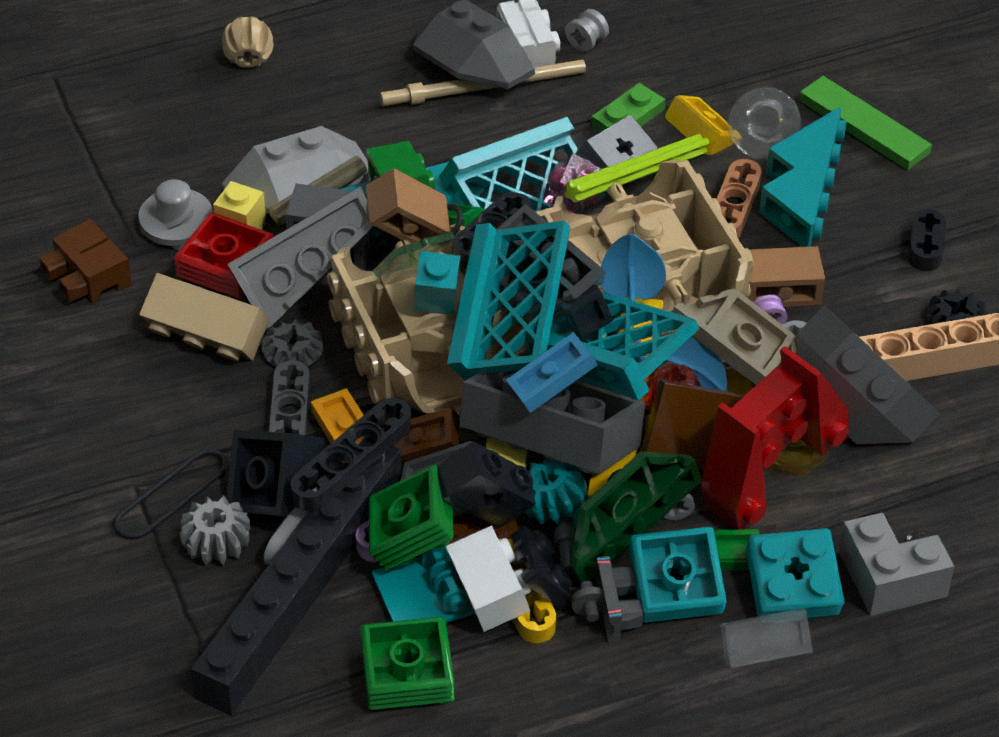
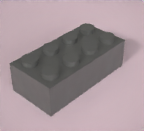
M519 370L476 374L463 382L460 426L475 431L480 437L496 438L508 442L515 449H528L543 454L550 461H563L575 465L582 472L589 474L602 473L640 447L645 402L576 380L530 413L506 381V379Z

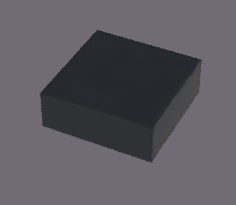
M594 284L576 299L567 300L560 305L572 332L575 333L580 341L614 320L600 289Z

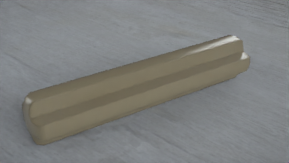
M354 156L308 185L341 189L364 176L367 172V167L359 156ZM292 194L273 205L269 210L271 218L277 225L286 223L285 214Z

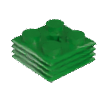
M437 465L430 466L369 497V556H374V561H379V566L384 565L385 571L398 565H408L417 556L434 548L441 549L453 539L452 504L442 498Z
M444 617L372 623L360 626L369 709L375 710L454 701L455 682Z

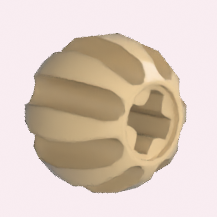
M253 16L236 18L226 26L222 36V48L225 56L231 63H235L240 68L259 67L262 62H266L270 57L274 46L270 28L265 22Z

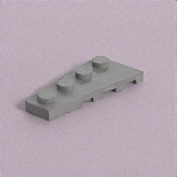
M359 187L228 264L251 305L259 307L270 318L267 328L276 323L332 268V255H336L344 247L349 246L351 249L374 227L370 224L367 195L362 187Z

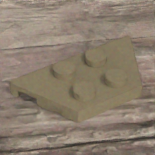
M735 288L721 291L717 296L710 294L700 297L696 303L685 306L683 302L678 303L671 311L696 319L700 329L692 336L756 385L781 363L780 349L783 346H786L794 353L797 351V336Z

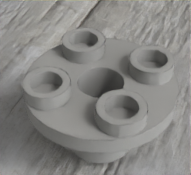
M178 179L164 181L157 187L156 193L152 194L139 210L140 232L155 243L172 246L175 250H180L206 216L213 212L212 206L205 196L191 190L186 182Z

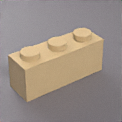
M156 273L139 314L150 324L148 329L158 335L170 338L171 333L183 336L182 341L190 346L204 350L205 345L218 348L217 354L237 362L240 356L253 361L270 320L259 307Z

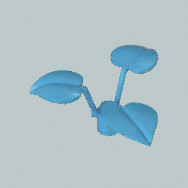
M626 234L616 240L608 249L601 264L602 269L606 273L604 282L601 284L604 292L622 298L628 297L629 300L635 302L636 297L650 299L656 296L666 280V268L663 259L657 251L635 234ZM690 337L661 364L658 370V380L662 379L727 391L726 372L720 357L695 337ZM585 340V341H581V342L588 343V342H591V341H590V340ZM640 340L635 341V342H634V345L639 344V343H642V342H641ZM625 345L613 348L612 352L625 348ZM644 355L634 359L636 362L641 363L647 356Z

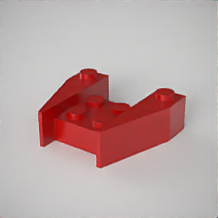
M786 346L780 349L781 363L732 408L722 402L717 409L701 481L703 506L733 530L745 529L749 524L754 525L763 517L767 508L763 467L769 468L778 459L780 452L791 441L796 442L800 439L823 456L832 446H839L849 433V417L846 405L820 371Z

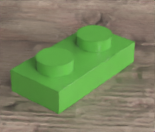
M638 83L592 116L591 127L602 132L630 114L641 127L665 110L666 99L643 84Z

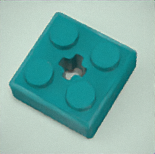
M712 527L638 534L631 537L629 552L636 577L637 599H640L642 604L643 622L723 613L727 600L714 529ZM671 569H678L680 575H685L683 580H675L674 577L670 576Z
M828 528L751 535L749 537L746 555L757 616L760 622L840 614L844 604V596L831 531ZM788 571H797V573L802 575L801 579L795 580L794 575L788 573Z

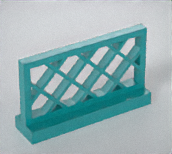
M568 117L455 156L451 158L439 175V178L445 188L453 186L463 204L467 206L482 207L485 210L493 203L490 200L494 190L501 194L518 192L527 196L535 212L554 207L553 204L543 200L545 189L560 196L564 195L567 189L566 185L564 187L548 180L550 169L566 175V183L581 177L572 164L569 167L553 160L555 151L564 149L569 159L577 152L578 148L570 137L574 127ZM532 161L544 166L542 177L524 170L526 162ZM503 171L515 176L513 188L496 181L497 173ZM522 180L539 186L537 198L519 190ZM475 182L487 187L485 197L481 198L472 194L467 184ZM603 192L576 203L569 201L571 198L567 199L564 195L565 206L568 210L575 211L601 201L606 196V193Z
M565 220L496 230L490 223L476 225L447 365L464 380L476 374L521 370L547 351L570 232V225ZM555 235L554 243L544 253L540 254L536 247L546 237ZM522 240L524 243L507 259L509 242ZM533 252L538 258L520 274L515 267L528 254ZM546 266L548 268L547 278L534 289L529 282ZM512 271L517 278L499 293L501 280ZM526 286L531 293L518 306L513 308L508 301ZM537 302H540L542 304L540 314L527 324L522 317ZM505 306L510 313L492 328L494 315ZM518 321L524 329L506 344L501 336ZM533 337L535 341L532 355L518 357L515 352ZM498 341L503 348L491 360H485L487 350Z
M601 292L612 316L620 313H626V315L614 318L613 321L582 340L585 341L598 337V340L582 342L598 365L578 380L639 401L650 391L645 379L700 328L696 319ZM563 312L552 321L547 350L573 333L571 331L559 335L562 331L571 329ZM652 321L650 324L634 328V325ZM625 328L624 332L607 337V333ZM677 329L674 333L661 337V333ZM652 336V340L634 345L635 341ZM533 337L524 344L529 355H532L535 341ZM625 345V348L613 352L608 350ZM650 354L641 363L636 362L634 359Z

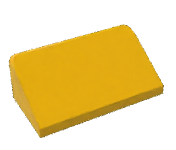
M675 96L665 114L666 120L686 138L696 134H701L703 138H708L710 144L707 145L708 151L705 155L716 154L742 139L741 134L700 97Z

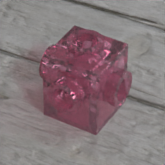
M572 153L564 164L558 162L548 178L551 186L544 202L554 207L556 197L564 195V192L567 191L566 183L568 181L598 171L601 168L595 166L587 159ZM602 193L576 203L571 198L567 199L564 195L565 206L575 214H581L588 204L593 207Z

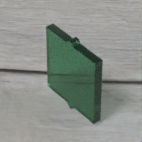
M452 231L394 249L373 270L375 277L377 278L417 265L419 263L420 251L439 253L455 238Z

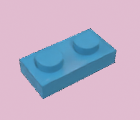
M573 332L506 379V381L531 413L598 364Z

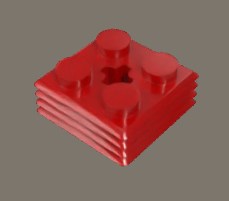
M211 212L174 256V260H176L174 263L176 265L175 270L177 271L176 276L187 279L194 284L203 285L222 292L229 297L241 298L244 295V291L228 264L272 239L274 234Z

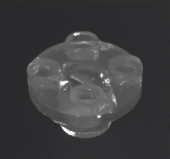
M773 87L751 89L742 94L731 109L728 121L730 138L745 154L758 159H768L770 147L800 130L801 117L799 109L793 99L779 89Z

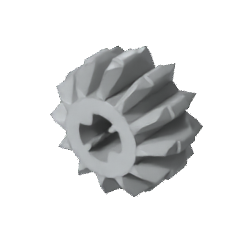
M207 496L203 505L192 502L189 509L190 512L182 514L180 532L181 543L184 545V548H187L191 559L202 557V561L206 566L212 560L217 559L224 565L228 556L239 559L241 549L247 548L250 540V520L247 517V513H243L239 502L229 504L225 496L218 502H212Z

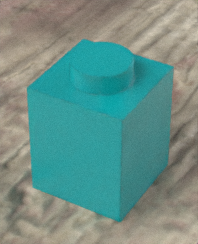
M420 251L415 282L414 310L453 315L458 286L460 256Z

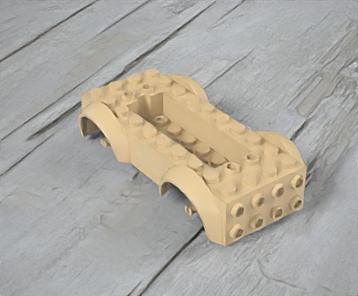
M688 160L661 162L653 182L639 196L634 197L633 194L627 196L621 183H616V187L614 183L611 184L607 189V193L614 203L607 204L601 213L592 215L575 214L566 208L564 195L556 197L554 207L536 211L548 223L565 220L570 225L568 240L600 267L611 245L626 234H635L651 246L663 259L666 268L664 286L656 296L651 298L663 300V310L671 312L678 303L683 302L685 306L696 303L700 297L710 294L717 296L721 291L735 288L746 297L751 295L749 280L750 272L754 269L752 254L748 248L742 246L737 238L734 225L727 223L721 213L719 202L716 198H711L705 188L703 177L701 174L695 173ZM455 224L450 225V232L455 227ZM461 226L454 237L440 243L431 252L452 255L453 239L465 227ZM404 240V245L402 241H399L395 245V250L401 260L391 263L382 272L359 269L352 263L350 247L341 248L336 255H332V272L327 274L328 284L334 295V299L329 300V308L334 322L340 321L342 324V336L348 349L353 348L355 351L354 358L360 376L366 375L369 380L368 390L373 403H379L388 398H399L404 400L411 410L415 409L425 415L452 407L459 414L460 420L462 390L465 380L447 365L466 269L459 267L453 315L414 310V295L420 252H414L410 241ZM600 285L598 288L601 292H604L602 286ZM512 299L508 301L513 308L518 306ZM505 306L494 315L492 328L510 313ZM563 311L554 313L553 320ZM527 313L522 317L527 324L533 320ZM621 313L614 315L613 319L620 317ZM517 321L501 338L508 344L524 327ZM677 329L661 333V337L672 334ZM572 330L562 331L559 335L571 332ZM618 330L607 333V337L617 334ZM594 337L588 340L595 341L598 340V337ZM498 341L487 350L485 360H491L503 348ZM524 345L515 352L518 357L529 356Z

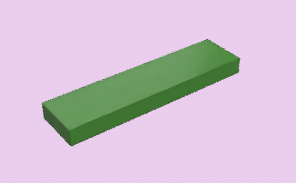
M825 76L820 77L800 91L799 101L822 116L837 108H841L840 120L847 121L845 131L906 170L911 169L931 153V143Z

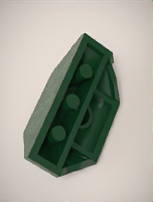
M641 451L622 469L613 472L607 483L595 494L586 497L580 503L578 509L572 514L570 567L579 586L584 581L594 582L595 578L599 575L597 557L609 556L612 565L629 549L633 535L647 533L701 483L702 479L694 458L690 455Z

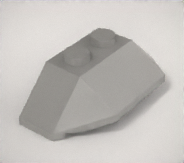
M319 126L253 146L222 182V189L224 190L230 181L263 191L265 213H269L273 205L293 193L296 183L308 185L354 156H359L367 167V172L365 173L367 174L368 162L355 141L323 126ZM363 176L346 187L359 184Z

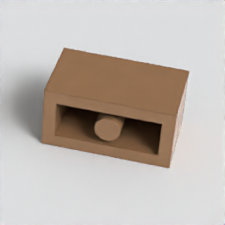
M394 168L366 185L371 225L403 241L408 240L411 245L421 250L451 234L446 195Z
M818 246L750 249L754 260V269L750 272L749 284L751 295L747 297L749 300L754 302L757 298L764 295H776L781 299L783 307L822 304L825 275Z

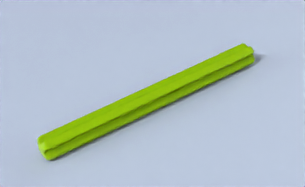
M701 134L687 137L568 181L566 183L567 191L564 192V195L567 199L571 198L574 203L606 192L613 183L616 187V183L624 185L656 173L661 162L669 160L686 161L707 153V145L710 142L707 137L703 138Z

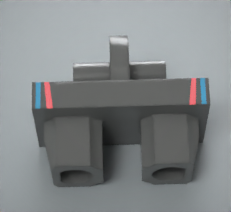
M609 556L597 557L599 575L595 578L596 587H593L591 581L582 582L580 584L581 589L572 595V608L575 613L586 616L589 622L597 621L601 612L607 643L620 642L621 630L642 627L643 609L640 599L618 600V596L636 594L634 567H612Z

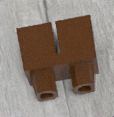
M91 219L52 239L54 251L39 258L41 272L49 281L63 274L66 275L58 280V286L62 296L69 303L85 296L93 304L99 299L101 291L114 286L118 291H121L132 285L128 258L111 240H108V237Z

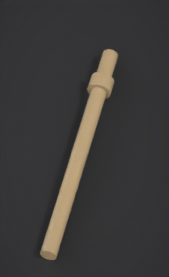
M582 59L534 67L535 75L519 84L586 73V65ZM463 79L423 85L419 82L407 84L405 89L380 92V101L382 106L407 102L410 105L425 103V99L498 88V84H482Z

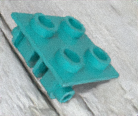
M446 547L431 549L421 554V557L415 558L408 565H398L386 571L384 567L371 571L392 621L444 617L447 623L475 614Z

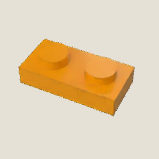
M347 388L311 401V412L330 443L364 416ZM364 437L358 438L355 443L358 445Z

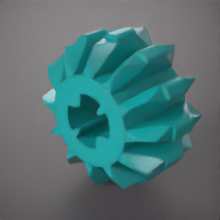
M546 458L540 464L530 462V474L533 478L532 487L536 504L524 513L527 514L528 518H536L541 525L549 519L558 524L561 517L567 516L572 518L574 509H578V506L587 495V485L579 467L563 461H550Z

